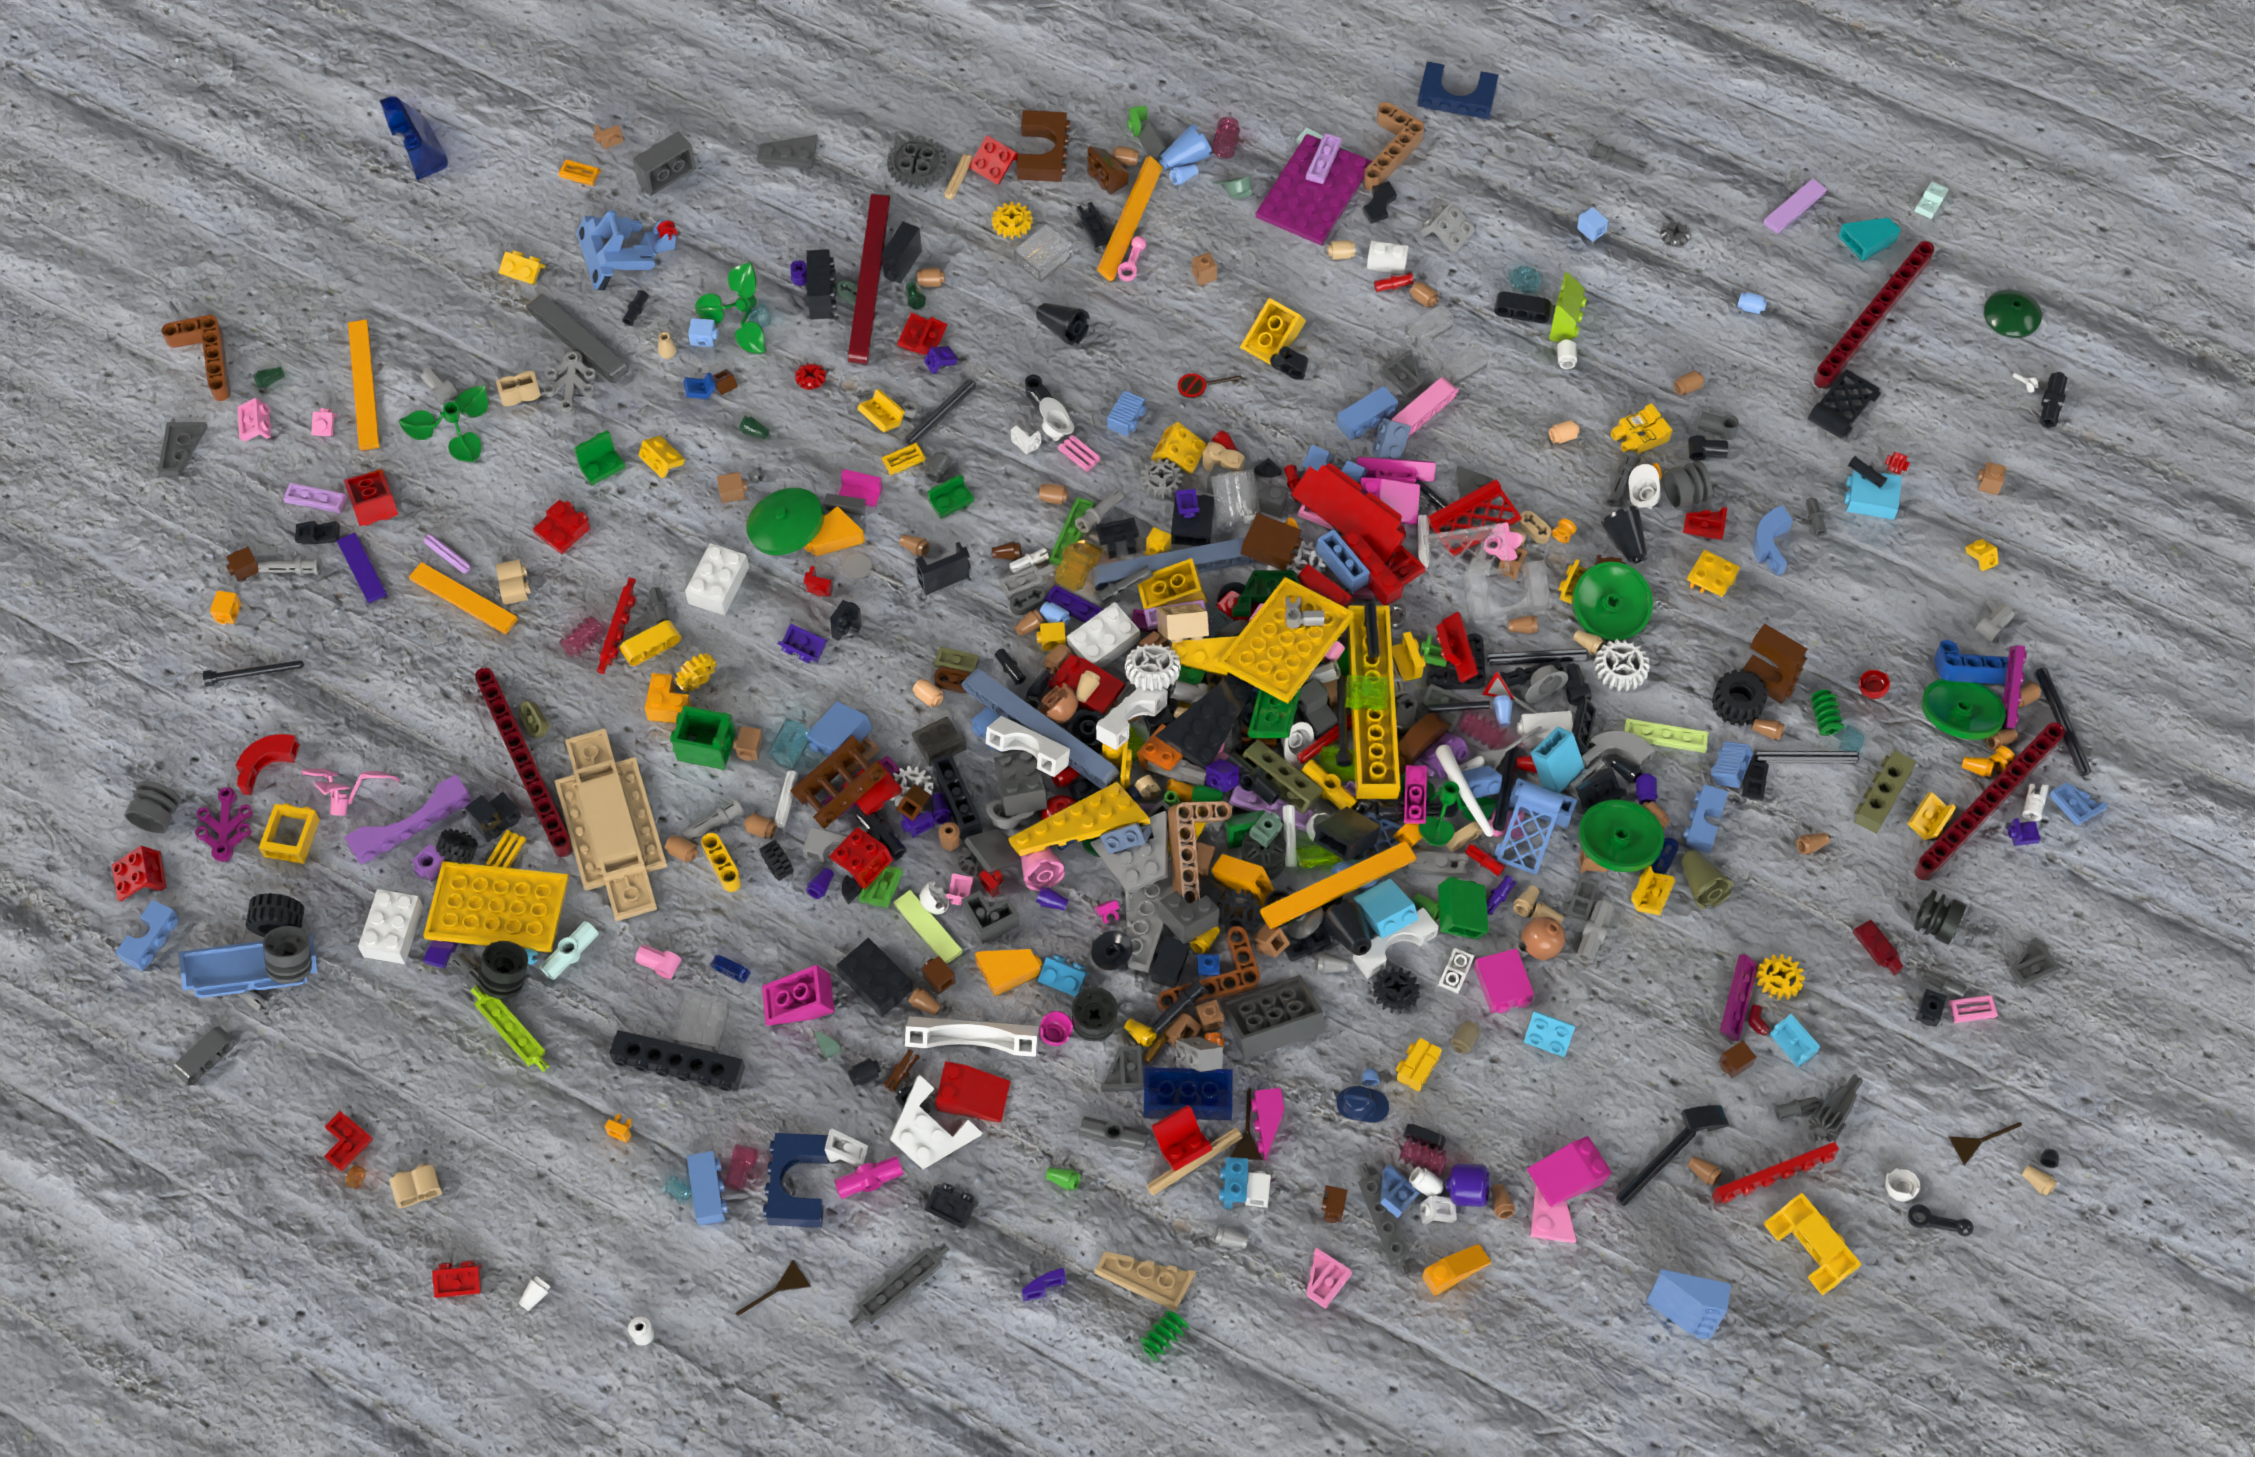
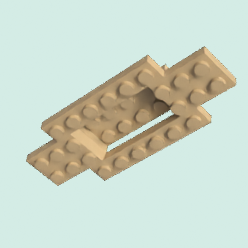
M605 728L566 739L565 742L574 775L554 781L585 891L606 885L616 922L657 910L647 873L665 868L667 863L636 757L615 763Z

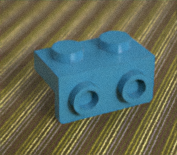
M1058 954L1046 957L1038 982L1076 997L1080 993L1085 978L1089 976L1090 971L1085 970L1086 966L1080 963L1073 962L1071 964L1066 962V958Z
M1226 1157V1166H1221L1220 1180H1225L1224 1188L1220 1187L1219 1201H1224L1223 1209H1232L1233 1202H1246L1247 1158Z

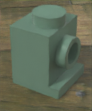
M1265 811L1250 829L1249 836L1267 848L1282 829L1281 818L1274 812L1269 814ZM1267 823V824L1270 825L1271 827H1270V828H1266V827L1264 826V824Z

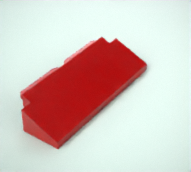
M1333 464L1321 465L1318 472L1309 466L1291 493V496L1343 535L1355 529L1386 564L1405 541L1404 535L1398 531L1401 526V514L1374 494L1366 493L1363 495L1361 493V485Z

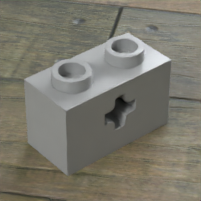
M1201 1037L1179 1039L1176 1041L1175 1056L1177 1062L1200 1072L1222 1068V1046Z

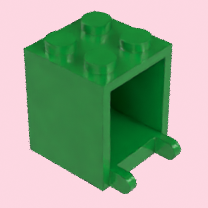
M683 705L681 713L677 714L676 729L671 732L670 742L673 744V752L676 755L677 761L725 770L736 737L732 715L725 712L720 713ZM690 735L697 736L695 742L688 741Z

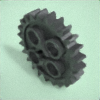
M916 136L915 140L909 137L908 142L902 139L901 145L896 143V148H891V153H888L887 159L888 172H890L891 178L895 177L896 183L901 181V186L907 183L908 188H911L912 185H915L916 189H918L919 185L926 188V183L932 186L933 180L938 182L939 177L944 176L943 172L946 171L947 166L946 152H944L943 147H939L938 142L933 144V139L927 142L926 137L919 140V137Z

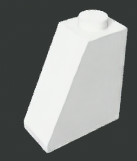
M1571 711L1522 714L1520 722L1517 723V733L1523 737L1538 726H1542L1540 731L1523 741V743L1537 747L1557 726L1572 732L1573 720Z

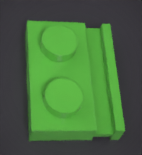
M887 866L865 890L862 889L858 898L860 903L888 908L903 875L902 869Z

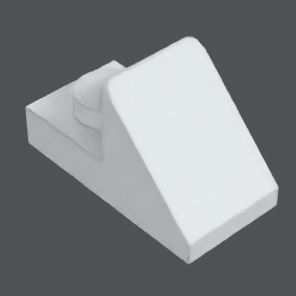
M830 1129L825 1152L830 1162L841 1159L851 1165L860 1167L864 1164L868 1145L834 1129Z

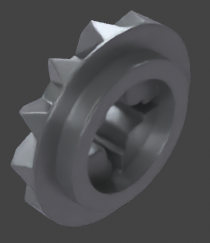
M1671 220L1670 223H1665L1661 228L1660 237L1665 244L1672 247H1680L1689 241L1690 230L1687 229L1686 224L1682 225L1680 221L1674 223ZM1674 230H1677V235L1673 237Z
M968 846L963 847L961 852L958 853L957 862L959 868L968 875H979L985 868L978 859L976 865L972 860H968L971 859L972 851Z

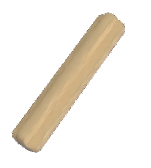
M966 153L962 155L944 192L946 199H954L972 162L971 155Z

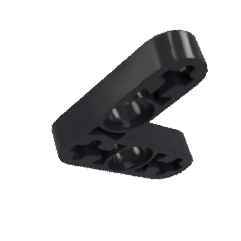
M1476 633L1467 635L1472 650L1471 641H1475L1476 649L1472 651L1473 656L1481 662L1476 665L1479 682H1476L1474 677L1463 683H1454L1450 678L1457 675L1456 669H1432L1427 674V686L1429 687L1430 684H1433L1445 690L1482 688L1486 680L1483 638ZM1433 677H1437L1438 682H1434Z

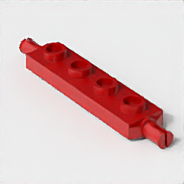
M629 577L626 586H623L600 654L601 658L597 672L600 674H605L607 665L611 666L613 659L617 658L619 642H622L624 638L625 624H628L630 620V609L635 606L636 596L633 594V588L636 579Z

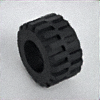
M1741 669L1740 672L1732 670L1731 674L1729 672L1725 673L1719 679L1712 698V703H1714L1712 707L1714 710H1717L1716 715L1718 717L1722 716L1724 722L1730 721V725H1735V723H1738L1739 726H1744V723L1747 725L1752 724L1753 720L1755 721V719L1759 718V715L1761 716L1768 698V690L1765 688L1766 684L1764 681L1760 682L1761 678L1758 675L1756 677L1753 676L1751 671L1746 673L1745 670ZM1730 694H1743L1749 699V702L1736 701Z
M275 893L258 894L250 899L245 925L249 931L261 937H265L271 930L281 926L301 928L305 908L300 901L286 895Z

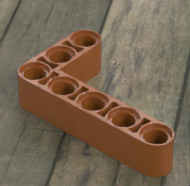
M205 315L165 324L161 332L169 347L177 348L197 343L203 344L209 389L215 400L224 401L228 399L231 392L222 329L217 318L213 315Z
M1232 927L1226 938V944L1235 970L1199 980L1204 987H1212L1214 993L1209 995L1203 993L1195 1001L1194 1006L1250 991L1257 986L1260 973L1247 933L1242 927ZM1237 934L1241 936L1242 941L1234 942L1231 936ZM1244 954L1248 957V961L1240 962L1237 956ZM1250 974L1254 976L1255 981L1249 983L1245 981L1244 976ZM1230 980L1234 983V987L1226 988L1223 982ZM1192 983L1161 992L1157 1001L1158 1010L1163 1013L1169 1007L1162 1004V999L1170 998L1174 1003L1180 997L1179 992L1185 991Z

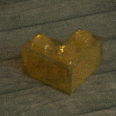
M1085 540L1066 546L1062 553V557H1064L1062 563L1058 565L1055 571V575H1057L1055 582L1075 592L1083 589L1088 573L1093 567L1098 565L1103 549Z

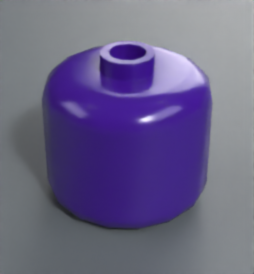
M1458 1163L1453 1166L1450 1178H1447L1446 1189L1450 1191L1451 1201L1455 1206H1486L1489 1198V1171L1486 1165Z

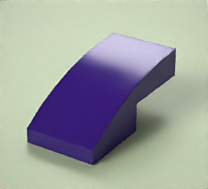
M433 940L424 956V963L445 969L451 953H455L458 943Z
M1064 1268L1041 1275L1022 1289L1023 1301L1046 1297V1287L1065 1284Z

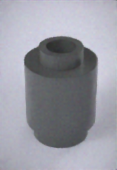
M944 452L934 453L925 468V476L934 482L942 479L951 464L950 457Z

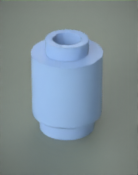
M1747 291L1746 293L1741 292L1737 307L1742 308L1743 311L1760 314V311L1765 310L1767 300H1764V295Z
M1045 602L1039 611V614L1047 623L1064 622L1066 627L1070 621L1069 612L1053 602Z

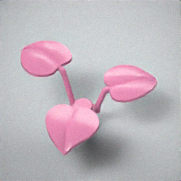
M324 768L301 770L302 776L305 774L324 776L329 780V782L315 781L314 785L324 795L331 792L330 814L339 816L347 815L348 804H352L353 797L363 779L392 778L400 783L399 778L387 772L364 771L360 774L349 798H347V794L339 793L338 790L350 789V786L333 783L332 776H338L336 771Z

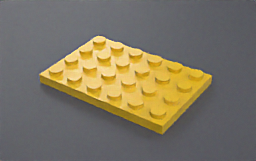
M1285 577L1218 661V667L1289 703L1354 619L1355 612ZM1289 597L1290 603H1296L1297 597L1301 598L1300 613H1303V611H1324V626H1304V624H1301L1298 628H1289L1286 625L1285 618L1287 610L1286 598Z
M442 861L423 934L424 939L484 946L497 941H510L522 948L552 953L569 875Z

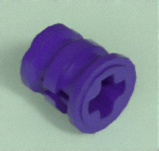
M802 260L792 262L790 265L791 282L797 286L805 285L807 283L806 263Z

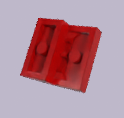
M911 312L897 346L927 355L931 347L939 346L948 324L931 316L928 320Z
M879 761L877 762L887 774L855 802L866 816L883 808L884 802L902 793L900 785ZM862 769V770L859 771L857 774H855L853 777L856 779V778H857L861 773H863L865 770ZM847 782L843 785V789L849 785Z

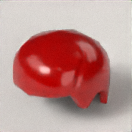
M1868 670L1859 679V689L1869 699H1880L1888 693L1891 681L1887 673L1879 670Z

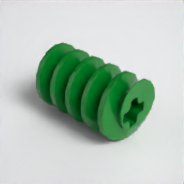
M1829 690L1817 691L1810 697L1816 717L1815 721L1818 724L1817 729L1822 736L1836 734L1845 728L1844 724L1841 723L1843 719L1839 716L1841 711L1837 709L1839 707V703L1836 702L1838 699L1837 695L1831 694Z
M1170 1310L1165 1312V1317L1158 1319L1159 1324L1155 1323L1152 1325L1153 1331L1147 1330V1337L1143 1336L1140 1338L1143 1350L1156 1362H1159L1157 1353L1165 1355L1163 1347L1172 1348L1169 1340L1175 1343L1178 1342L1175 1336L1176 1333L1181 1336L1184 1335L1182 1327L1189 1330L1186 1321Z

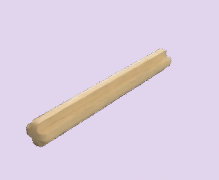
M1233 1128L1210 1143L1212 1151L1175 1172L1171 1168L1146 1185L1147 1190L1151 1195H1156L1241 1140L1242 1135L1237 1128Z

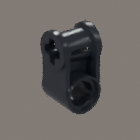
M1284 346L1279 350V353H1275L1270 357V363L1274 369L1283 372L1292 379L1301 380L1304 379L1308 358Z

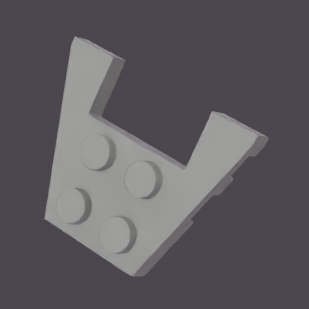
M1166 811L1149 817L1154 838L1140 846L1136 845L1116 854L1115 852L1108 854L1101 838L1090 842L1129 893L1168 877V813Z

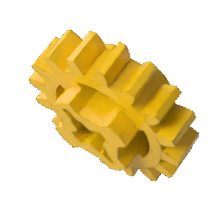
M1011 201L1010 205L1003 203L1004 207L997 206V211H993L992 217L993 230H997V235L1003 233V238L1010 236L1013 239L1016 235L1018 238H1021V233L1026 235L1027 230H1031L1032 216L1031 211H1027V206L1021 207V203L1014 205L1013 201Z
M700 653L698 657L693 656L691 661L687 660L680 667L682 670L676 674L678 676L675 678L676 684L685 692L688 690L692 692L694 688L699 689L700 685L706 684L711 679L710 675L716 671L714 669L717 667L716 661L708 653L704 655Z
M1773 954L1770 960L1765 958L1763 964L1759 965V971L1756 974V978H1759L1757 985L1764 986L1763 993L1770 992L1769 998L1776 995L1778 1001H1780L1782 996L1789 1000L1791 995L1795 997L1798 990L1801 991L1802 983L1805 980V977L1801 976L1804 970L1797 968L1798 961L1791 962V956L1788 959H1784L1783 954L1779 958H1776ZM1771 968L1769 975H1767V970ZM1794 979V984L1790 987V982Z

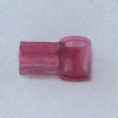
M740 1144L735 1145L731 1155V1166L724 1183L725 1186L736 1191L744 1190L750 1170L756 1165L759 1154L758 1149Z

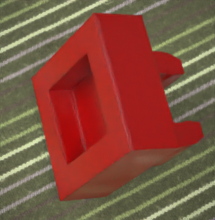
M984 870L979 874L980 884L994 898L999 894V885L1004 881L1002 879L1003 874L996 870L990 875Z

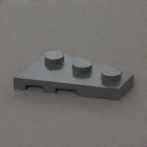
M818 135L760 144L757 162L759 164L813 168Z
M206 422L166 423L158 469L160 476L181 475L208 427Z

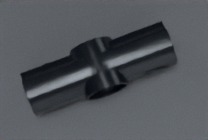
M2062 372L2051 373L2047 389L2041 402L2043 407L2039 423L2042 427L2051 428L2057 425L2059 413L2066 397L2064 392L2068 379Z
M1233 752L1225 760L1239 766V784L1245 791H1254L1270 806L1280 798L1282 792L1266 779V773L1261 767H1252L1236 752Z
M858 808L854 814L855 818L864 827L867 834L887 847L893 861L903 857L906 847L895 836L890 824L885 819L882 820L876 812L866 816Z

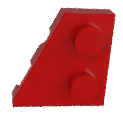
M1722 507L1717 512H1711L1709 509L1701 512L1686 513L1683 533L1722 540L1727 507Z
M1402 545L1397 550L1394 558H1391L1388 566L1403 586L1426 572L1425 566Z

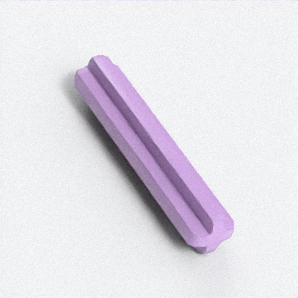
M428 534L424 538L427 546L463 574H467L471 570L470 563L434 535Z

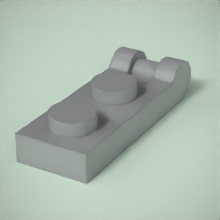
M1411 849L1417 858L1416 861L1408 864L1409 872L1457 878L1467 877L1468 870L1466 865L1469 862L1468 855H1453ZM1451 864H1457V868H1451Z

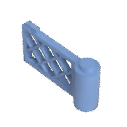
M1524 781L1523 785H1518L1515 796H1518L1517 804L1503 843H1498L1494 855L1498 856L1497 861L1537 875L1565 795ZM1520 807L1529 809L1532 818L1521 823L1517 815ZM1533 811H1535V812H1537V813H1540V814L1537 815V816H1534ZM1542 815L1552 817L1550 825L1541 830L1536 818ZM1517 819L1519 824L1514 826L1515 820ZM1534 820L1539 831L1528 836L1523 824ZM1520 826L1525 838L1514 842L1510 835L1511 831ZM1548 829L1547 834H1546V837H1545L1544 834H1543V831H1545V830ZM1540 833L1544 840L1543 845L1534 850L1529 838ZM1510 839L1512 844L1507 846L1508 840ZM1527 840L1532 851L1521 856L1516 844ZM1513 846L1518 858L1511 861L1502 858L1505 849ZM1541 849L1539 856H1537L1536 851ZM1533 853L1537 860L1535 868L1532 869L1525 866L1522 858ZM1520 860L1521 864L1515 863V861Z
M1369 811L1366 815L1362 813L1363 816L1377 822L1381 826L1379 832H1382L1384 840L1377 841L1368 849L1373 848L1375 853L1378 854L1380 853L1377 848L1378 846L1387 844L1388 848L1399 844L1394 837L1388 838L1386 831L1391 829L1398 831L1403 826L1385 818L1378 821L1375 814ZM1363 851L1360 853L1361 860L1355 861L1351 859L1347 862L1341 859L1339 862L1335 861L1331 872L1336 874L1368 858H1366ZM1380 878L1357 889L1365 892L1378 885Z

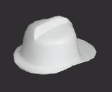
M1043 398L1039 405L1043 416V431L1052 437L1054 441H1058L1065 434H1071L1074 431V425L1064 406L1053 398Z
M1641 464L1629 476L1630 500L1634 506L1653 509V506L1660 500L1659 474L1652 465Z
M1295 723L1292 725L1289 738H1281V744L1284 748V759L1299 771L1307 763L1301 764L1297 760V754L1313 743L1314 739L1313 729L1308 723Z

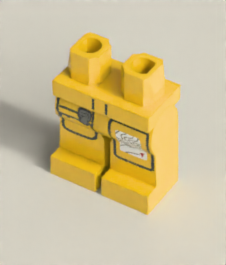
M1651 403L1645 406L1644 410L1620 419L1619 424L1611 430L1610 435L1614 441L1624 440L1620 446L1623 453L1633 451L1640 455L1641 452L1669 442L1673 430L1665 419L1661 418V414Z

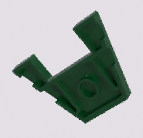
M1253 570L1245 585L1243 594H1240L1237 605L1232 609V616L1251 617V603H1265L1285 577L1300 584L1294 570Z

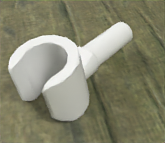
M2017 373L2013 374L2014 378L2026 384L2028 392H2034V387L2039 388L2037 378H2026Z

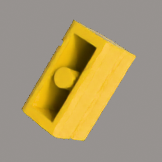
M1418 1038L1416 1043L1411 1042L1406 1051L1408 1057L1405 1061L1401 1059L1396 1068L1398 1072L1397 1080L1420 1092L1441 1057V1048L1430 1044L1422 1038Z

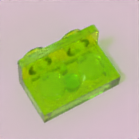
M1333 746L1322 747L1319 766L1328 774L1338 776L1340 781H1352L1355 783L1353 749H1349L1353 756V764L1349 767H1339L1336 765V755L1340 749Z
M1318 844L1296 847L1297 866L1301 868H1312L1316 865H1332L1337 862H1343L1342 858Z

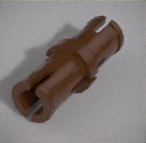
M908 1049L899 1064H895L893 1067L894 1071L886 1082L883 1083V1086L888 1089L891 1085L889 1091L894 1093L904 1077L907 1078L909 1076L910 1069L920 1058L917 1053L913 1055V1051Z

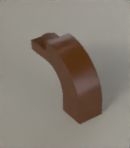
M1436 712L1429 713L1420 719L1398 744L1399 773L1403 776V773H1406V765L1413 766L1422 752L1430 744L1438 741L1451 724Z

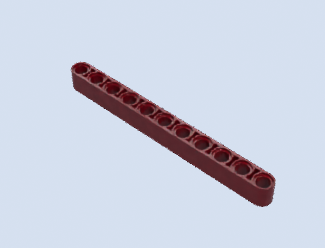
M871 193L848 351V363L868 364L890 195Z
M1922 241L1915 247L1822 361L1814 377V384L1818 388L1825 389L1833 383L1927 267L1934 252L1932 243Z
M486 667L480 668L475 673L476 682L554 853L558 857H567L572 852V844L493 671ZM562 842L565 843V844L562 845V846H557L558 844H560V843H562Z
M2056 722L2048 724L1921 856L1914 869L1915 876L1923 881L1931 879L2058 746L2065 734V729L2061 724Z

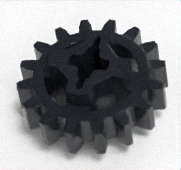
M1235 889L1231 896L1225 893L1227 899H1219V902L1222 904L1221 907H1218L1221 913L1219 918H1222V922L1219 925H1226L1225 931L1228 932L1234 927L1230 923L1236 920L1243 924V929H1248L1252 932V925H1259L1256 918L1262 917V915L1257 913V910L1262 909V906H1256L1258 898L1252 900L1253 893L1250 892L1246 896L1243 889L1240 891V894H1237ZM1234 898H1244L1248 902L1239 904ZM1229 904L1231 907L1230 913L1225 917V907ZM1247 906L1244 909L1245 911L1242 912V918L1239 916L1231 918L1236 912L1235 907L1244 908ZM1253 908V917L1249 921L1247 917L1248 911Z
M1391 967L1390 973L1383 970V976H1377V982H1374L1373 989H1375L1373 997H1378L1376 1000L1377 1004L1383 1003L1382 1010L1388 1007L1390 1008V1013L1393 1014L1394 1009H1397L1399 1014H1402L1403 1008L1410 1011L1411 1005H1416V999H1419L1420 992H1418L1420 984H1415L1417 977H1410L1411 971L1405 974L1403 973V968L1400 967L1399 972H1397L1394 967Z

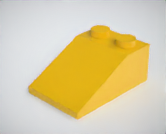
M1269 298L1240 348L1271 365L1270 357L1275 353H1279L1282 347L1290 346L1297 338L1306 320L1300 314Z
M1192 558L1152 572L1153 577L1137 585L1144 609L1204 600V603H1207L1201 578Z

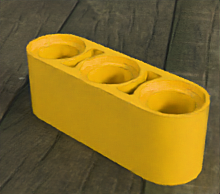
M666 620L623 642L620 646V651L630 666H636L675 646L680 642L681 636L670 620Z
M715 833L704 835L701 840L704 854L722 887L728 892L737 891L741 886L739 873L720 837ZM716 844L715 847L708 848L709 845ZM719 861H725L723 864H717ZM729 877H734L732 881H726Z

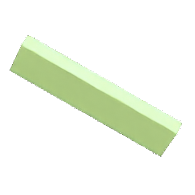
M1626 718L1624 731L1643 738L1649 744L1706 753L1709 734L1707 731Z
M911 890L893 902L898 911L946 964L962 954V949L932 914L923 908L919 899Z

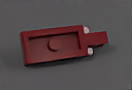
M1871 919L1853 930L1855 937L1878 966L1881 965L1883 968L1887 966L1893 975L1901 972L1904 966L1899 960L1898 952Z

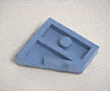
M2067 782L2052 790L2049 794L2076 826L2104 811L2108 806L2103 801L2101 804L2090 799V794L2078 790Z
M1388 1163L1383 1170L1380 1203L1398 1218L1421 1192L1415 1189L1407 1178Z

